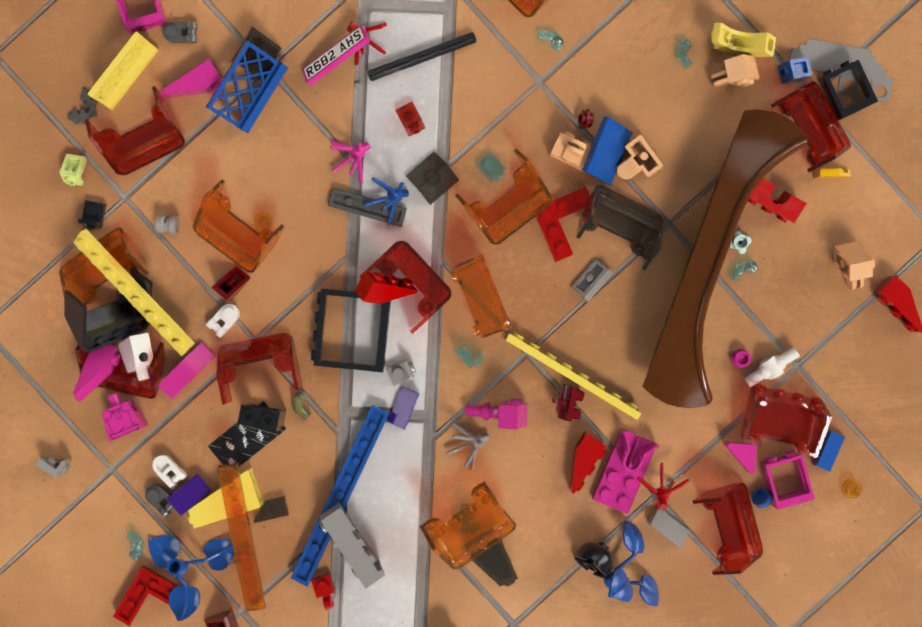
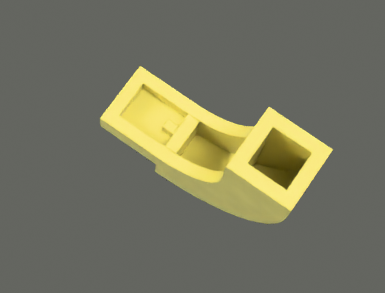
M714 23V28L711 32V42L716 50L734 55L744 54L754 57H773L776 37L768 32H740L729 28L723 23Z

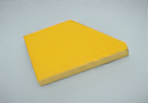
M842 168L818 169L814 172V178L850 177V170H843Z

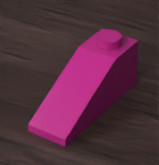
M208 59L160 92L167 98L215 92L223 78L214 64Z
M108 345L88 354L73 391L76 401L81 402L113 372L115 365L118 366L120 354H118L116 346Z

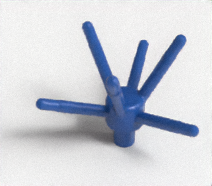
M372 178V181L388 191L387 196L367 202L364 206L367 207L389 200L382 209L385 210L392 204L387 222L388 225H391L397 201L408 197L409 192L408 190H402L403 182L400 183L398 188H392L382 181Z

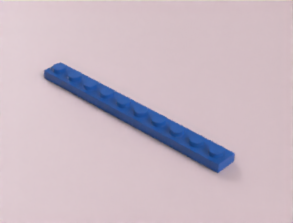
M375 405L371 406L321 514L337 503H340L342 508L345 509L390 412ZM320 517L290 578L307 587L331 538L328 532L325 533L320 527Z

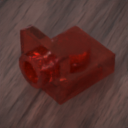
M413 102L395 110L408 136L418 134L421 130L425 129V125Z

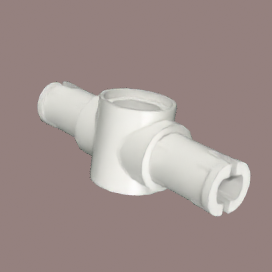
M794 347L780 356L770 355L759 363L758 369L746 376L744 380L751 388L763 379H775L784 373L785 365L800 356Z

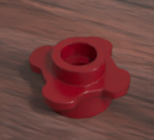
M590 109L582 110L578 117L579 128H590L594 122V114L590 112Z

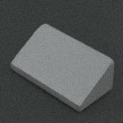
M595 259L571 288L589 302L613 273L608 267Z
M660 508L656 510L648 521L650 526L679 548L689 533L686 527Z

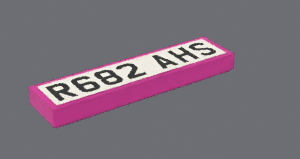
M362 25L358 26L305 66L302 71L306 83L310 86L369 43L370 39L365 27Z

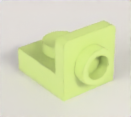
M66 153L59 172L64 183L70 186H83L84 182L81 176L87 163L85 156Z

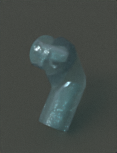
M688 39L680 41L676 49V58L685 69L693 64L687 56L688 50L691 47V42Z

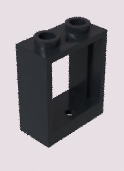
M850 59L840 64L841 68L836 71L834 68L823 72L824 77L818 79L837 121L878 102L859 60L852 62ZM852 68L866 99L844 109L830 79Z
M250 403L241 404L237 424L279 431L283 429L287 410Z

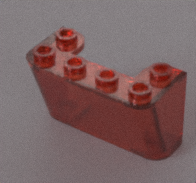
M756 384V386H752L750 389L740 436L742 441L758 445L762 444L760 437L794 444L798 454L817 458L832 416L823 400L819 397H805L797 392L792 394L779 388L769 389L764 385Z

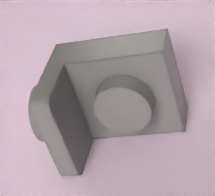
M406 359L387 368L386 371L393 386H396L414 378L416 369L413 363H408Z
M46 456L40 458L36 466L56 478L61 475L64 476L68 472L71 459L66 458L58 464L59 462L55 458Z

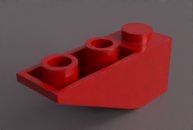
M366 271L354 290L363 302L374 304L385 303L418 292L413 282L408 278L401 279L393 275L386 276L378 272L371 273Z
M889 276L874 291L878 296L877 300L882 305H887L891 309L890 313L895 318L901 319L908 331L922 333V324L911 289L898 276Z
M586 431L574 448L570 491L573 494L576 490L579 492L585 483L583 480L587 475L590 476L596 467L594 464L598 459L601 460L606 453L605 448L607 446Z

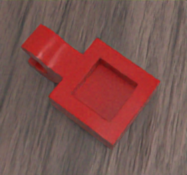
M328 573L312 578L311 582L316 598H323L325 610L332 609L334 602L331 594L335 593L336 590L331 574Z

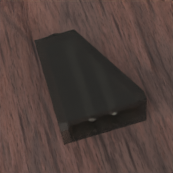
M500 533L464 547L466 556L499 586H510L518 579Z

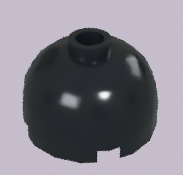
M595 542L585 543L574 556L575 561L585 570L590 569L594 571L593 575L602 579H606L613 567V558L608 551L609 547L602 542L598 544Z

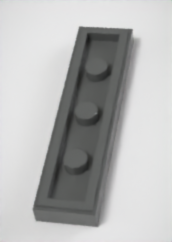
M333 187L328 206L387 223L392 204L385 210L382 207L386 202L366 207L364 206L365 203L376 199ZM396 205L391 222L392 225L403 226L407 208Z

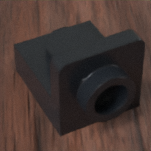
M85 200L82 219L78 218V222L83 223L84 228L95 229L96 226L102 227L106 204Z

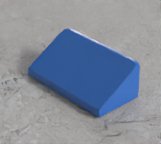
M826 430L812 464L830 472L845 437Z

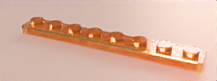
M238 463L220 465L217 467L245 609L246 612L265 609V598Z

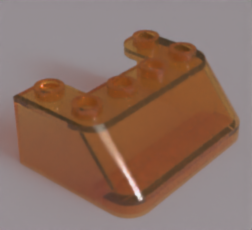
M485 481L473 488L471 496L475 501L467 504L458 513L451 515L444 523L439 518H429L424 524L419 526L432 550L454 570L468 564L512 533L516 528V523Z

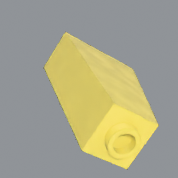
M247 469L188 510V520L190 524H193L194 529L260 508L264 504L253 469Z

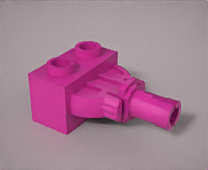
M522 399L505 400V403L499 404V406H490V402H486L483 405H467L465 414L466 416L482 417L486 421L490 418L498 419V428L520 429L527 426L528 403H522Z

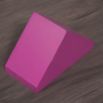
M724 441L723 445L741 466L753 475L756 466L757 445L748 442Z

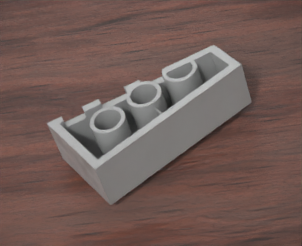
M337 503L320 515V527L325 533L328 532L330 534V541L335 548L338 547L340 549L343 560L350 564L353 574L357 579H360L365 589L385 576L381 562L340 503Z

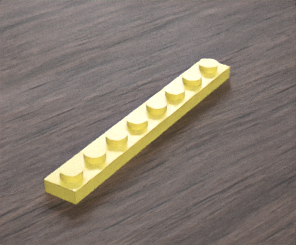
M87 229L81 231L73 242L77 248L85 254L92 264L105 275L181 356L187 353L195 344L194 341Z
M515 332L513 335L508 333L505 340L633 418L638 420L641 413L637 411L639 407L631 402L623 403L620 401L622 397L612 391L610 395L604 391L606 387L598 382H595V384L588 381L589 377L579 372L577 375L572 372L573 367L565 362L562 365L555 361L557 357L548 352L544 355L539 352L540 347L532 342L529 345L524 343V337Z

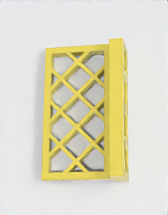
M135 32L88 92V95L113 110L159 50L138 32Z

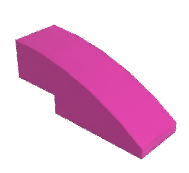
M203 342L200 343L164 378L158 387L171 399L176 398L212 361L216 354Z

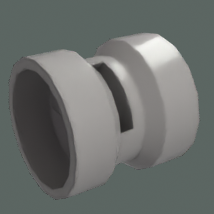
M158 214L155 222L156 232H169L170 234L177 235L180 225L179 216L171 215L166 217L165 214Z

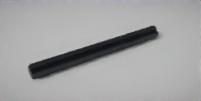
M471 32L371 69L367 72L369 79L374 81L476 43L475 34Z

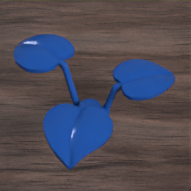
M624 521L623 542L626 548L632 552V555L619 566L614 567V571L610 572L606 579H604L606 587L609 588L608 597L622 602H629L633 597L632 585H639V593L643 601L650 606L656 607L659 605V591L655 580L650 575H643L641 581H629L625 571L621 569L636 557L637 553L641 554L644 551V539L641 532L633 523Z
M165 535L148 539L149 551L155 564L160 568H167L169 574L176 575V579H179L184 584V586L175 587L169 595V605L177 621H183L190 617L200 603L199 590L196 587H188V583L182 578V575L188 570V565L208 561L211 569L217 571L224 570L233 560L236 549L235 543L228 539H214L204 547V554L207 558L185 561L175 558L181 551L180 542L175 537Z

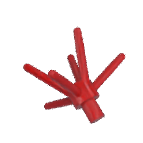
M351 21L347 31L352 32L358 26ZM387 23L366 27L365 29L367 32L382 29L387 26ZM370 40L368 44L382 54H386V51ZM363 47L355 52L356 65H359V52L361 51V54L365 53Z
M660 463V488L655 489L644 479L637 477V480L655 495L656 509L658 507L666 509L669 495L690 482L689 479H686L673 487L675 481H671L668 488H664V463Z

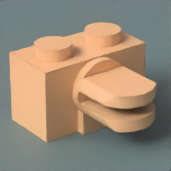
M744 54L724 60L726 70L711 75L712 80L728 76L713 82V87H719L728 83L746 87L753 85L755 80L760 79L755 57Z
M561 132L549 156L582 171L592 144L585 140L581 142L575 139L576 136L569 132Z
M640 134L625 146L631 155L618 165L617 173L623 179H631L643 170L645 175L650 178L665 165L643 135Z
M857 241L834 246V263L846 278L848 288L850 290L856 289V287L862 288L864 278L873 277V268H875L873 257H870L865 248H862Z

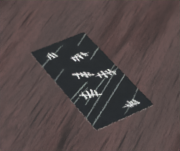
M264 401L259 404L260 406L268 407ZM236 423L208 445V447L231 474L286 430V428L283 426L282 430L271 431Z

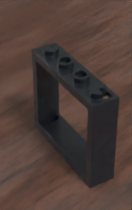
M321 289V292L317 294V304H320L319 311L315 313V323H318L317 331L314 330L313 342H316L315 350L312 349L311 361H314V366L384 372L391 301L382 303L376 365L321 360L327 295L360 298L356 292Z

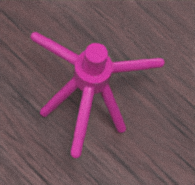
M332 140L331 144L336 146H330V149L350 152V156L333 168L332 172H336L354 159L349 174L352 175L358 163L359 181L363 183L361 158L365 156L366 151L371 149L370 144L367 142L363 145L358 143L351 147Z

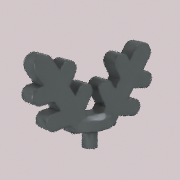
M82 90L83 97L80 100L86 102L83 104V107L89 109L87 113L84 109H80L81 114H79L78 111L74 110L73 115L68 116V119L73 121L74 124L78 125L80 120L82 124H86L88 119L98 115L95 113V106L98 101L90 97L87 90Z

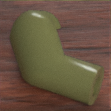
M297 392L292 397V408L305 421L311 413L303 407L305 395L302 392Z

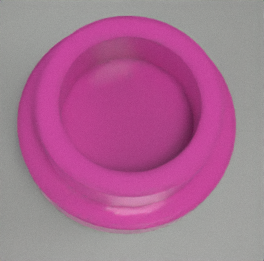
M738 349L733 352L731 361L734 366L745 368L750 364L751 356L748 351Z

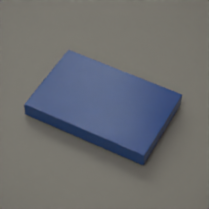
M604 116L582 171L605 184L611 185L632 131L610 117Z

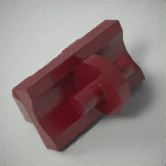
M564 384L563 392H559L558 399L552 398V403L557 404L558 418L572 422V419H580L581 409L574 408L575 400L583 401L585 392L577 387Z

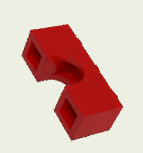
M762 178L753 190L748 202L754 206L757 203L761 204L762 207L760 209L770 215L772 211L777 213L776 218L785 223L788 220L795 223L807 203L786 191H783L777 200L772 201L771 194L776 185Z

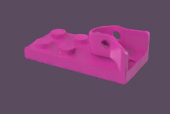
M620 429L592 499L629 514L641 485L637 477L643 479L654 450L656 448L659 449V444Z

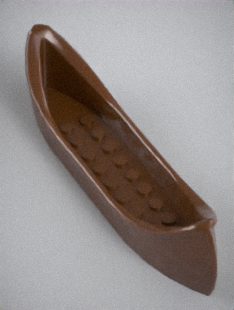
M759 109L744 110L642 386L652 396L668 405L681 408H697L707 406L713 400L704 367L702 346L704 322L714 287L741 214L753 190L761 179L775 166L802 149L808 142L807 135L795 122L779 113Z

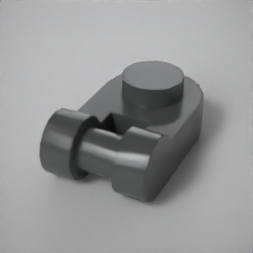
M169 22L163 27L162 34L171 43L195 44L197 43V36H195L197 23ZM183 30H188L186 36H183Z
M159 484L149 486L145 491V499L162 516L168 518L174 507L168 500L166 505L161 502L164 498H168L171 493Z

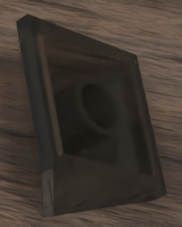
M251 27L232 61H234L246 40L274 59H276L282 48L257 29ZM248 47L245 52L246 61L256 59L255 51ZM268 59L260 61L262 72L269 70L273 64ZM257 62L247 64L249 74L259 72ZM244 64L238 66L245 71Z
M435 151L406 175V178L430 205L459 181L448 164Z

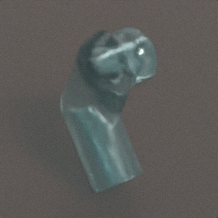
M539 30L538 40H549L553 43V49L557 51L563 48L564 40L557 32Z
M752 260L739 262L731 273L730 278L738 281L745 272H757L758 265Z
M133 530L126 537L132 543L129 557L132 560H136L143 555L145 544Z

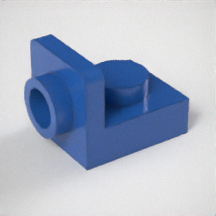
M808 57L789 60L778 65L782 84L812 76Z

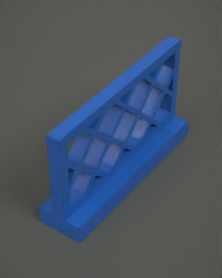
M246 40L206 105V108L240 130L249 133L288 67ZM248 47L255 51L256 59L246 61L245 52ZM268 59L273 64L269 70L262 72L260 61ZM257 62L259 72L249 74L247 64ZM244 64L246 75L236 77V67ZM260 75L261 84L259 87L252 88L250 77ZM247 78L249 89L239 91L237 80ZM234 81L236 92L226 94V83ZM250 92V102L242 104L240 94ZM237 95L239 105L229 107L227 97ZM223 98L225 109L217 110L212 107L217 99ZM240 109L241 116L237 122L231 119L230 110Z

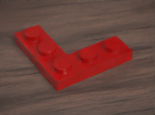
M586 187L533 209L555 262L573 255L559 219L593 205Z
M143 565L113 617L130 626L149 594L169 605L170 592L179 585Z

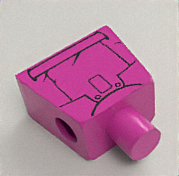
M119 393L107 397L111 408L102 411L109 442L148 426L133 400L122 403Z

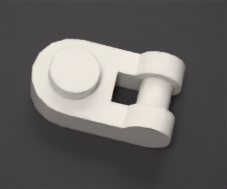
M234 304L224 305L209 320L206 326L209 329H213L216 335L222 338L239 319V308ZM220 319L225 322L223 327L218 324Z
M160 455L154 459L152 464L153 470L171 489L178 485L177 482L187 477V473L168 455ZM171 470L175 473L173 477L168 475Z

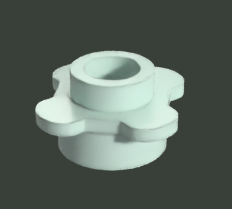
M737 231L734 233L730 248H734L740 254H743L751 243V238Z

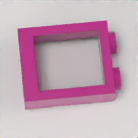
M116 0L125 30L131 35L135 32H142L167 24L161 0H153L156 13L131 20L126 0Z
M788 451L784 453V456L778 458L777 456L765 458L766 461L760 462L767 489L772 496L771 503L774 508L779 510L815 499L802 454ZM794 461L802 490L777 497L769 467Z

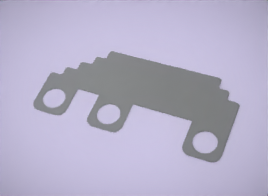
M807 39L806 45L801 44L799 49H792L790 60L808 57L811 69L824 72L831 68H834L836 71L841 68L840 64L850 59L852 62L859 60L867 78L872 80L871 87L873 91H875L878 85H883L887 90L884 97H877L878 101L886 102L889 100L893 78L887 77V71L881 69L882 65L880 63H876V57L871 56V50ZM851 68L841 73L838 92L844 95L855 96L858 92L859 83ZM803 78L798 83L792 80L788 84L803 87L806 84L807 78ZM848 79L852 80L855 84L854 89L850 92L845 91L842 86L843 82Z

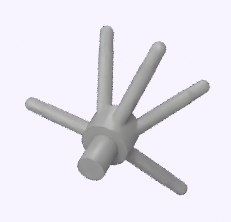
M453 422L452 425L466 436L453 435L452 438L468 440V443L449 450L446 454L449 455L470 446L473 450L464 467L467 468L471 462L470 469L474 470L478 448L482 447L484 442L490 440V436L488 433L481 436L479 434L473 436Z

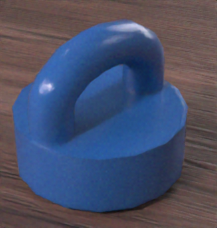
M758 488L753 491L751 499L757 508H765L770 505L772 496L767 489Z

